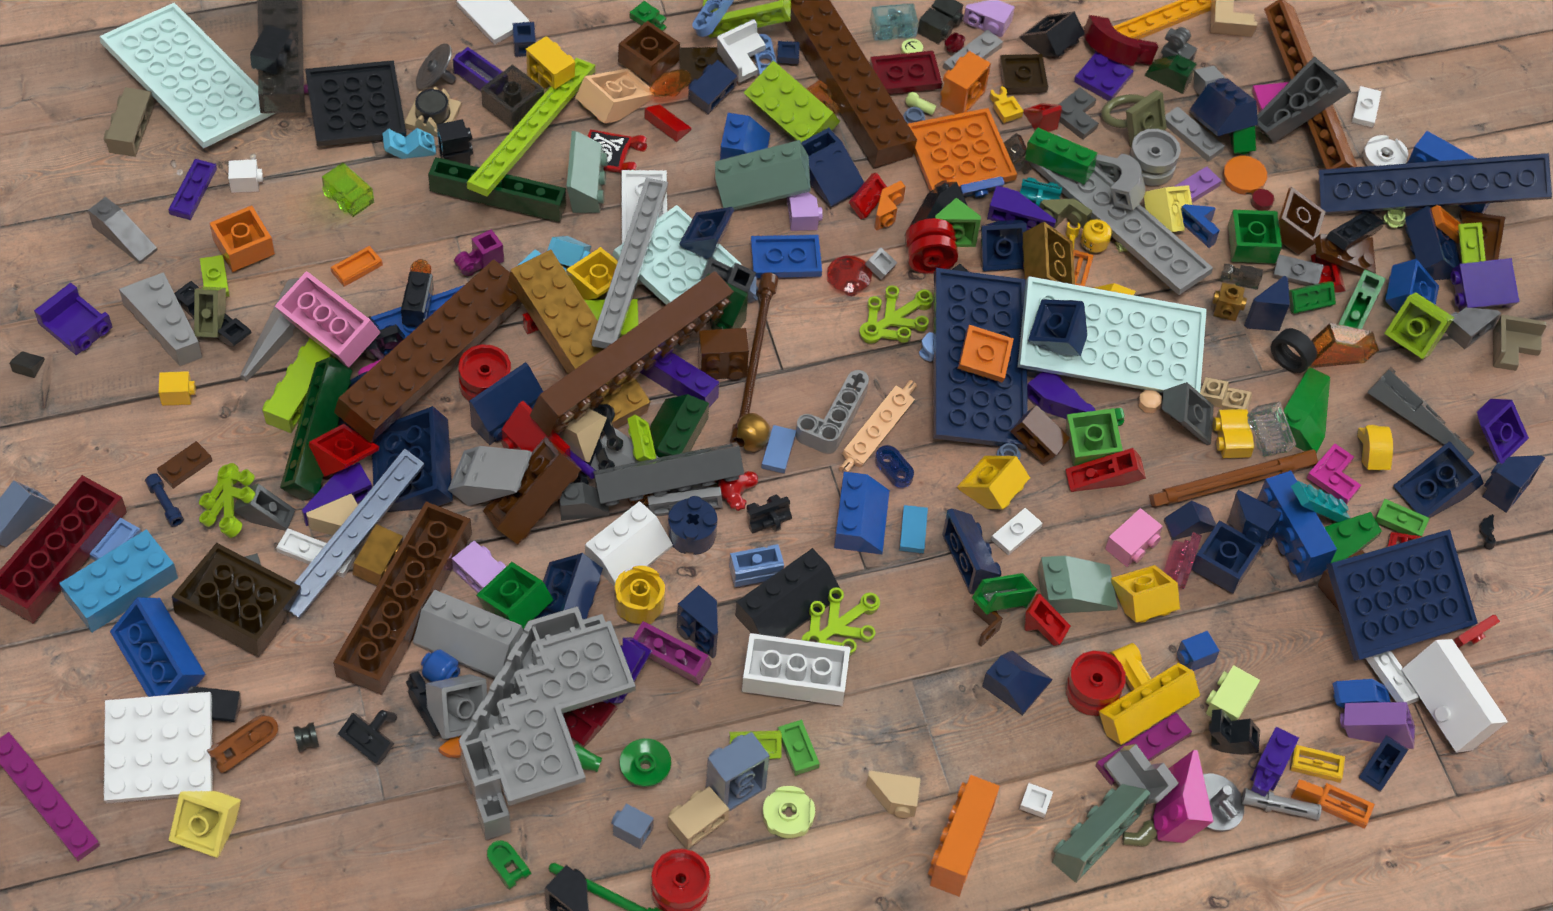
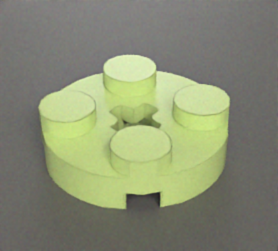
M783 786L776 789L770 796L768 795L763 805V820L767 830L771 834H776L783 838H795L807 834L814 821L815 805L812 799L805 795V791L794 786ZM786 807H791L792 812H796V814L786 817L782 811H786Z

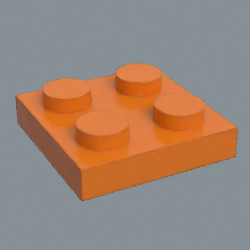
M969 325L966 330L958 369L1003 382L1014 339Z

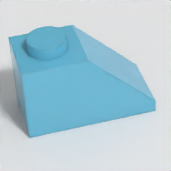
M569 236L552 237L548 250L551 249L560 264L572 266L591 253L590 245Z

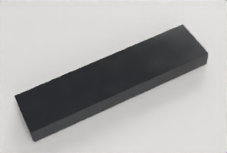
M1363 212L1330 231L1326 238L1345 251L1382 229L1385 222L1372 212Z

